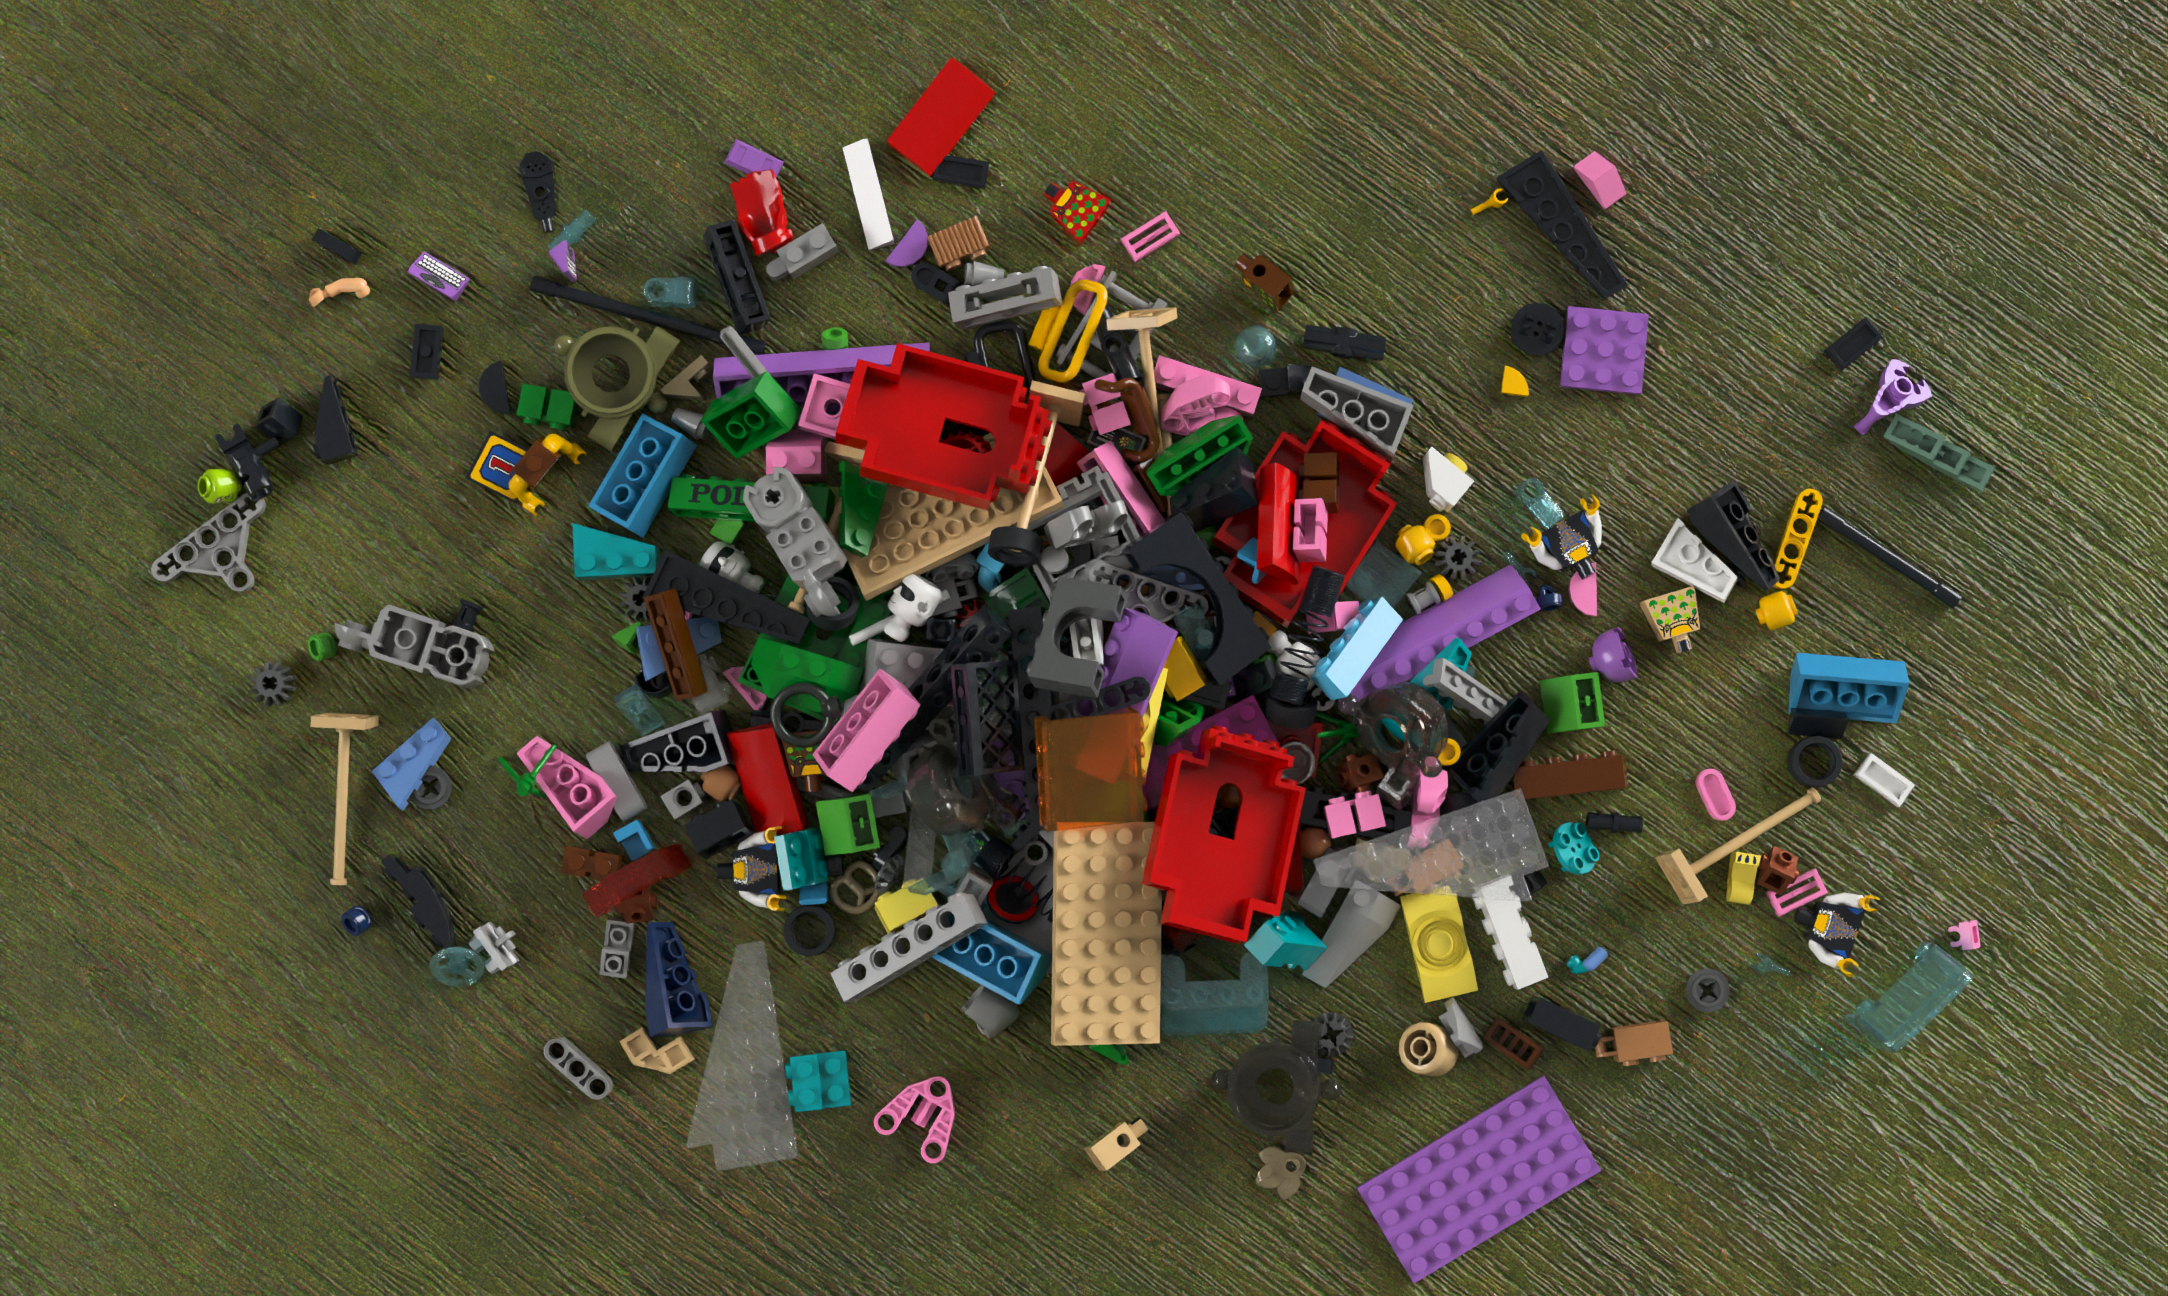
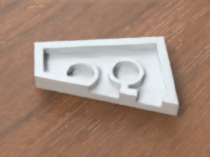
M1679 518L1651 563L1656 569L1690 586H1694V588L1723 603L1737 582V576L1715 554H1712L1702 544V541L1685 527V524Z

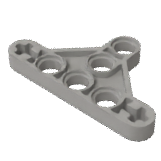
M248 493L240 496L155 560L151 567L153 577L168 583L176 580L185 572L219 576L224 579L232 590L240 593L249 591L254 585V576L244 563L250 523L265 511L266 502L264 498L258 500L255 504L257 508L255 511L247 509L243 512L247 516L244 519L236 508L246 509L249 506L247 501L251 497H249ZM228 514H234L237 517V524L231 529L226 528L224 525V518ZM207 530H212L216 537L215 541L210 545H205L202 541V535ZM186 546H190L194 551L193 558L189 561H183L180 556L181 550ZM224 551H228L231 554V562L227 566H221L218 562L219 554ZM176 561L181 565L180 568L177 565H173L172 567H170L168 569V572L170 573L168 576L164 574L160 575V573L162 572V564L170 566ZM243 572L247 576V583L245 586L238 588L234 584V577L238 573Z
M1099 559L1090 561L1085 567V577L1088 581L1116 585L1117 578L1122 574H1127L1129 576V583L1122 588L1127 596L1125 608L1132 610L1142 608L1143 613L1161 623L1180 614L1198 619L1203 617L1208 611V601L1195 591L1142 573H1136V571ZM1101 567V570L1109 574L1110 577L1107 579L1104 576L1098 575L1096 578L1093 575V571L1099 570ZM1147 582L1152 583V593L1142 596L1140 592L1142 585ZM1172 590L1176 591L1177 599L1175 602L1166 604L1164 600L1166 593ZM1184 599L1192 603L1197 601L1200 606L1192 609L1187 604H1184Z

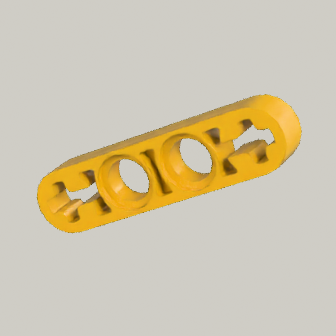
M1806 489L1800 492L1795 499L1773 562L1777 573L1783 571L1785 564H1794V567H1787L1785 576L1789 577V580L1782 582V584L1778 581L1773 585L1776 589H1786L1793 585L1796 580L1822 506V496L1815 489ZM1812 495V501L1815 502V505L1809 506L1806 514H1798V510L1802 512L1806 507V502L1803 501V498ZM1796 519H1802L1806 522L1807 530L1804 534L1795 532L1793 523ZM1793 544L1797 547L1798 556L1795 559H1789L1785 556L1784 548L1786 545Z

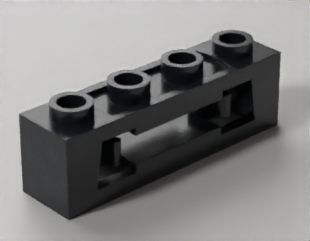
M735 220L710 225L703 235V239L738 334L742 335L764 329L771 317Z
M1310 786V791L1305 790L1299 823L1328 829L1326 820L1313 818L1315 814L1325 816L1323 806L1318 805L1319 801L1329 803V799L1344 796L1345 801L1352 800L1353 795L1343 792H1337L1336 796L1326 795V789ZM1390 803V807L1382 806L1383 814L1391 815L1392 820L1384 818L1386 826L1380 828L1390 829L1391 834L1375 831V829L1359 832L1358 823H1354L1356 833L1354 834L1406 844L1412 812L1405 811L1406 805ZM1350 806L1351 811H1355L1354 806Z

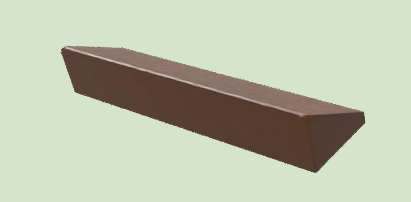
M673 588L643 597L675 700L693 698L706 693L707 686L677 590Z

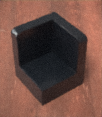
M278 397L261 408L254 427L270 439L275 437L278 443L282 444L297 435L303 415Z

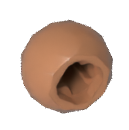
M1311 826L1299 833L1297 847L1304 858L1318 860L1323 857L1328 847L1331 848V841L1329 835L1323 829Z

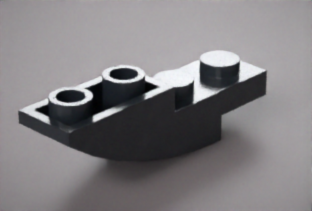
M395 854L387 855L381 861L386 867L383 869L385 874L391 880H398L404 886L402 892L411 901L415 899L418 901L410 908L415 914L412 916L413 920L421 928H428L433 934L431 939L440 948L445 947L446 949L453 948L456 945V938L452 919L447 905L432 879L422 867H414L410 871Z

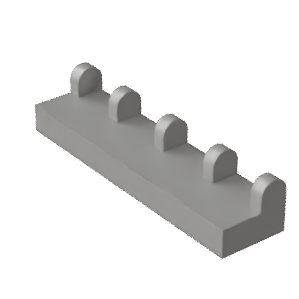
M1445 658L1434 659L1433 674L1427 675L1423 679L1425 686H1435L1438 688L1440 696L1451 697L1454 699L1456 707H1466L1470 710V716L1474 719L1482 718L1484 725L1507 704L1506 700Z

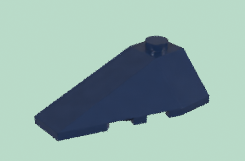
M650 922L647 924L645 1012L650 1037L676 1036L713 1027L708 998L705 992L701 993L695 980L697 974L694 969L690 970L684 957L686 950L673 922Z

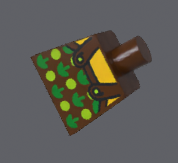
M1244 253L1235 262L1234 266L1243 273L1244 285L1275 312L1278 313L1295 294L1292 278L1263 256L1258 255L1252 260Z
M819 730L798 731L790 733L799 737H808L815 734ZM782 740L791 776H804L805 792L822 791L821 775L826 773L812 755L820 744L808 748L791 746Z

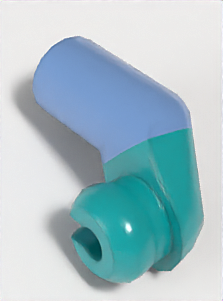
M1597 947L1582 961L1577 955L1570 957L1566 961V966L1571 969V973L1576 975L1593 971L1608 957V954L1602 947Z

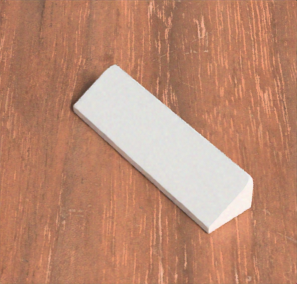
M868 138L862 139L843 147L868 250L870 251L895 243Z

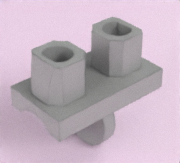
M490 921L473 931L475 935L469 941V945L476 953L486 949L491 957L484 963L491 974L499 970L503 971L520 961L513 952L516 948L511 941L516 935L513 930L505 933L501 926L496 928Z

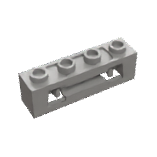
M1038 266L1033 268L1031 272L1023 274L1020 272L1007 275V278L999 280L986 279L981 284L975 286L962 285L957 287L955 291L948 292L952 321L960 330L1063 305L1058 275L1051 267ZM1025 292H1027V295H1030V297H1026V298H1025L1024 295H1020V296H1016V297H1012V298H1008V299H1004V300H1000V301H996V302H992V303H988V304H984V305H983V302H980V300H984V299L988 302V301H992V300H996V299H1000V298H1004V297H1008V296H1012V295H1017V294H1021V293H1025Z

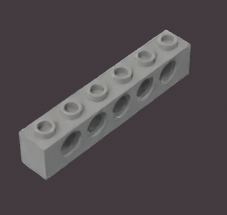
M958 892L947 899L948 903L941 907L937 905L928 909L925 912L926 916L920 920L913 919L903 925L904 929L900 932H891L881 938L882 942L878 945H870L860 950L858 957L841 961L838 964L839 968L830 974L843 1001L857 1002L987 925V920L974 894ZM953 913L955 917V922L951 926L949 923V917ZM929 927L932 929V937L930 939L927 937ZM907 940L910 942V950L908 952L905 950ZM885 953L888 955V963L886 965L883 962ZM863 966L866 968V976L864 978L861 974Z

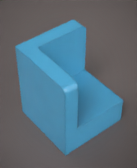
M1253 537L1238 551L1237 558L1243 560L1244 564L1254 568L1252 582L1258 584L1267 573L1257 570L1258 539Z
M635 820L613 833L617 841L622 843L632 861L656 849L641 820Z

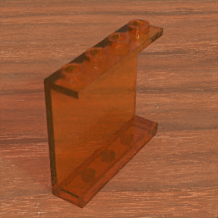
M1126 707V713L1050 720L1046 716L1035 717L1040 826L1044 830L1050 832L1144 821L1143 812L1147 811L1146 797L1143 796L1142 785L1146 784V775L1141 766V758L1145 756V748L1143 742H1140V731H1143L1144 722L1142 715H1139L1137 710L1132 707Z

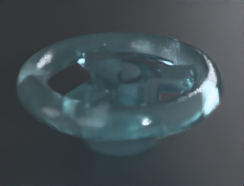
M463 947L442 949L433 955L429 963L432 976L440 983L452 987H464L474 984L483 976L485 970L482 958L474 951ZM447 957L446 965L438 966L439 961ZM469 959L476 965L475 972L468 969ZM443 974H460L465 978L455 979L447 977Z

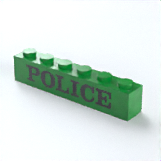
M682 475V478L673 477L668 509L676 517L756 522L743 501L745 486L753 487L756 482H750L744 478L726 481L716 476H710L708 479H698V477L693 475ZM813 483L812 486H803L814 504L813 508L828 525L834 511L836 496L825 484Z

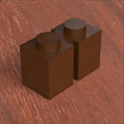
M1304 453V463L1299 465L1300 480H1304L1303 488H1299L1298 498H1322L1328 514L1339 513V489H1337V486H1339L1340 463L1337 453Z
M566 846L561 873L619 883L624 856Z

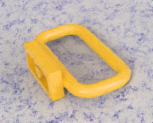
M1079 280L1073 283L1067 290L1062 301L1063 305L1042 310L1028 345L1042 352L1038 368L1041 376L1045 379L1066 383L1072 380L1079 372L1107 303L1108 295L1104 285L1090 280ZM1082 290L1096 293V302L1069 368L1064 372L1051 370L1049 368L1051 357L1077 294Z

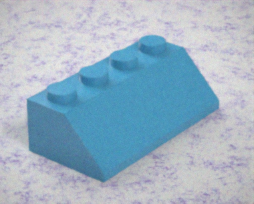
M642 413L588 507L644 538L670 493L672 478L680 476L697 444L681 433Z
M1796 653L1790 677L1789 715L1791 708L1845 712L1849 720L1897 723L1909 686L1905 662Z
M953 913L949 917V923L951 926L955 922V917ZM986 919L987 925L932 957L1014 1003L1021 1005L1043 980L1052 960V953Z

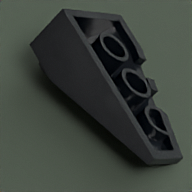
M1735 480L1693 505L1687 510L1692 524L1698 528L1699 532L1766 591L1780 581L1769 551L1760 544L1758 535L1761 532L1759 527L1753 526L1748 513L1752 511Z
M725 709L704 714L620 745L627 771L708 772L731 763L732 752L726 734L733 730Z

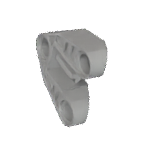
M1123 500L1109 503L1090 511L1089 506H1083L1070 510L1049 521L1045 525L1044 530L1048 543L1055 549L1088 544L1116 534L1126 523L1128 513Z

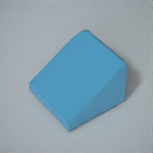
M826 882L800 887L799 904L812 905L829 902L828 884Z

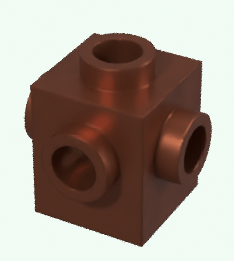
M1359 753L1352 754L1343 758L1345 763L1336 767L1338 782L1344 788L1345 793L1354 790L1356 793L1371 790L1372 784L1384 778L1375 753L1362 757L1359 756Z
M1773 846L1768 854L1763 853L1761 856L1760 865L1757 867L1760 869L1757 884L1782 896L1787 887L1793 884L1798 877L1799 869L1796 867L1799 857L1791 854L1789 851Z
M648 878L621 882L620 897H617L618 912L624 914L626 924L653 920L654 909H658V899L656 892H651Z

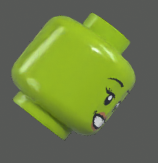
M208 469L198 480V492L210 504L232 503L242 488L241 481L231 469Z

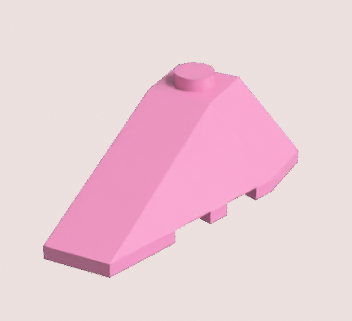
M536 736L517 752V755L530 773L551 747V744ZM555 749L536 776L538 784L576 834L588 839L608 822L617 799L616 795L601 776L559 749Z

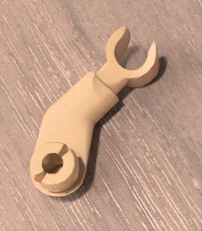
M341 278L326 285L323 290H320V288L312 289L309 302L312 307H315L324 298L334 297L342 292H355L357 297L363 298L370 293V288L362 278Z

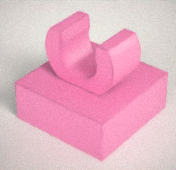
M1977 920L1960 922L1959 925L1948 928V932L1956 931L1960 934L1959 941L1950 942V946H1962V950L1981 947Z

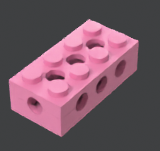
M814 373L798 424L799 428L835 440L836 430L850 384ZM830 404L840 405V411L836 415L826 413L827 407Z

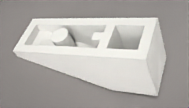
M1086 618L1071 624L1070 634L1074 658L1098 661L1103 666V621Z

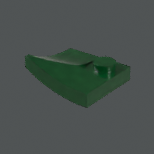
M1028 568L1023 569L982 596L988 608L1004 620L1005 617H1009L1008 610L1044 607L1046 611L1050 606V602ZM1030 629L1023 630L1020 636L1030 631Z

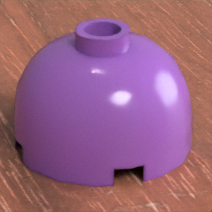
M1620 627L1600 634L1592 647L1593 656L1589 657L1593 672L1599 671L1604 679L1614 683L1626 682L1638 677L1635 674L1638 671L1631 647L1622 642V639H1625L1626 636Z

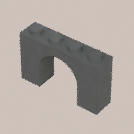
M1059 576L1056 586H1053L1051 589V603L1049 609L1044 612L1043 629L1041 635H1038L1036 638V652L1033 660L1028 664L1027 675L1035 688L1098 698L1105 675L1098 661L1064 655L1060 652V640L1065 630L1071 624L1081 619L1093 618L1120 623L1127 596L1121 586Z

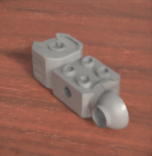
M774 467L773 474L763 476L753 487L745 486L743 501L756 523L769 534L766 538L793 582L801 589L807 590L808 594L803 597L816 617L821 614L825 616H838L840 612L836 605L841 602L826 580L843 569L847 557L821 515L813 508L814 504L800 481L788 469Z
M389 604L380 611L371 634H369L371 627L350 620H346L344 626L334 623L335 633L339 639L338 646L362 653L363 648L369 650L372 657L426 675H430L431 672L435 678L469 689L484 683L481 676L487 670L489 653L495 652L491 641L487 637L453 625L446 627L447 624ZM460 654L464 655L463 661L458 659Z

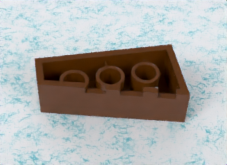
M1615 750L1600 752L1601 758L1590 759L1589 754L1573 755V761L1562 762V757L1546 758V764L1535 765V760L1522 761L1513 775L1516 800L1629 788L1626 756H1617V751Z

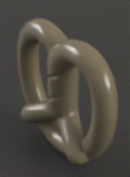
M856 860L851 862L845 869L844 875L837 878L831 884L829 890L831 900L842 911L850 914H862L869 911L875 906V902L878 901L877 898L881 896L879 892L875 891V880L878 871L866 861ZM858 868L866 870L871 875L874 886L863 887L852 876L854 870ZM845 884L858 896L856 906L845 903L839 897L838 889L841 885ZM873 894L871 898L865 903L866 896Z

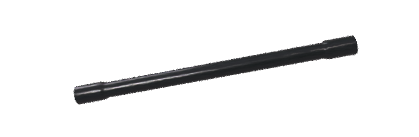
M534 276L531 281L530 291L562 298L726 346L720 338L721 330L561 285L556 281L539 276ZM740 336L754 355L764 354L766 342L747 336Z

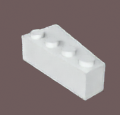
M1503 875L1473 887L1475 894H1472L1471 897L1476 909H1482L1485 916L1482 924L1487 935L1492 934L1496 944L1492 945L1497 960H1503L1506 968L1503 971V975L1508 986L1513 985L1514 989L1519 990L1548 978L1535 942L1531 943L1529 937H1532L1529 924L1524 916L1520 917L1519 912L1522 906L1519 898L1515 895L1514 891L1510 892L1509 886L1513 885L1510 876Z

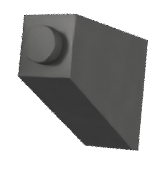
M1336 845L1333 849L1328 847L1301 889L1294 904L1321 918L1352 860L1347 858L1349 853Z

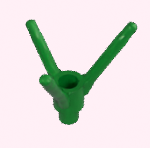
M1316 712L1315 718L1339 726L1337 730L1318 733V738L1338 735L1341 737V740L1319 758V761H1325L1340 747L1351 741L1352 738L1368 733V723L1348 722Z
M556 744L551 745L531 773H524L522 776H519L502 757L498 758L500 764L517 784L518 795L534 794L542 798L546 797V793L536 789L534 786L536 784V776L557 748Z

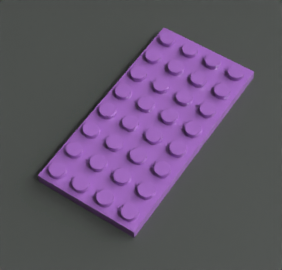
M1542 1075L1356 1188L1413 1283H1416L1597 1174L1601 1169L1547 1079Z

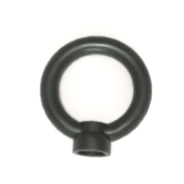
M794 683L786 686L775 696L770 708V721L777 736L785 743L799 748L813 747L823 742L833 729L835 718L843 716L842 705L838 695L829 697L821 688L809 683ZM796 694L811 695L821 705V711L824 716L823 725L818 732L808 737L793 735L784 727L781 720L783 704L788 698Z

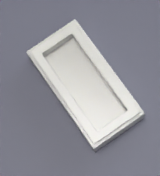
M1872 753L1866 756L1853 774L1896 807L1901 806L1915 786V784Z

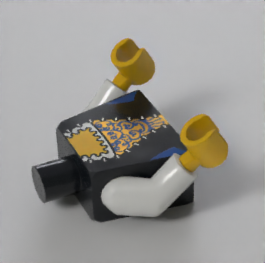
M1593 494V502L1589 506H1587L1584 498L1580 500L1581 506L1586 510L1585 513L1581 510L1542 533L1531 526L1530 528L1533 531L1531 538L1525 533L1521 534V538L1530 544V548L1538 562L1553 570H1560L1562 573L1575 567L1582 580L1596 573L1589 559L1597 554L1598 548L1601 545L1602 525L1598 512L1600 502Z
M781 826L770 827L765 831L752 834L739 843L737 851H733V863H718L717 865L718 879H733L734 890H739L741 898L755 906L769 908L772 911L785 910V908H780L778 905L779 900L786 899V896L780 895V870L774 839L776 831L782 829Z
M1839 893L1826 896L1822 902H1815L1812 911L1798 907L1794 916V922L1807 926L1804 938L1809 941V948L1820 962L1837 970L1841 969L1847 977L1854 976L1852 973L1847 972L1846 968L1850 964L1859 967V965L1849 957L1865 910L1869 912L1878 911V909L1869 907L1870 900H1880L1876 896L1867 895L1863 897L1857 894Z

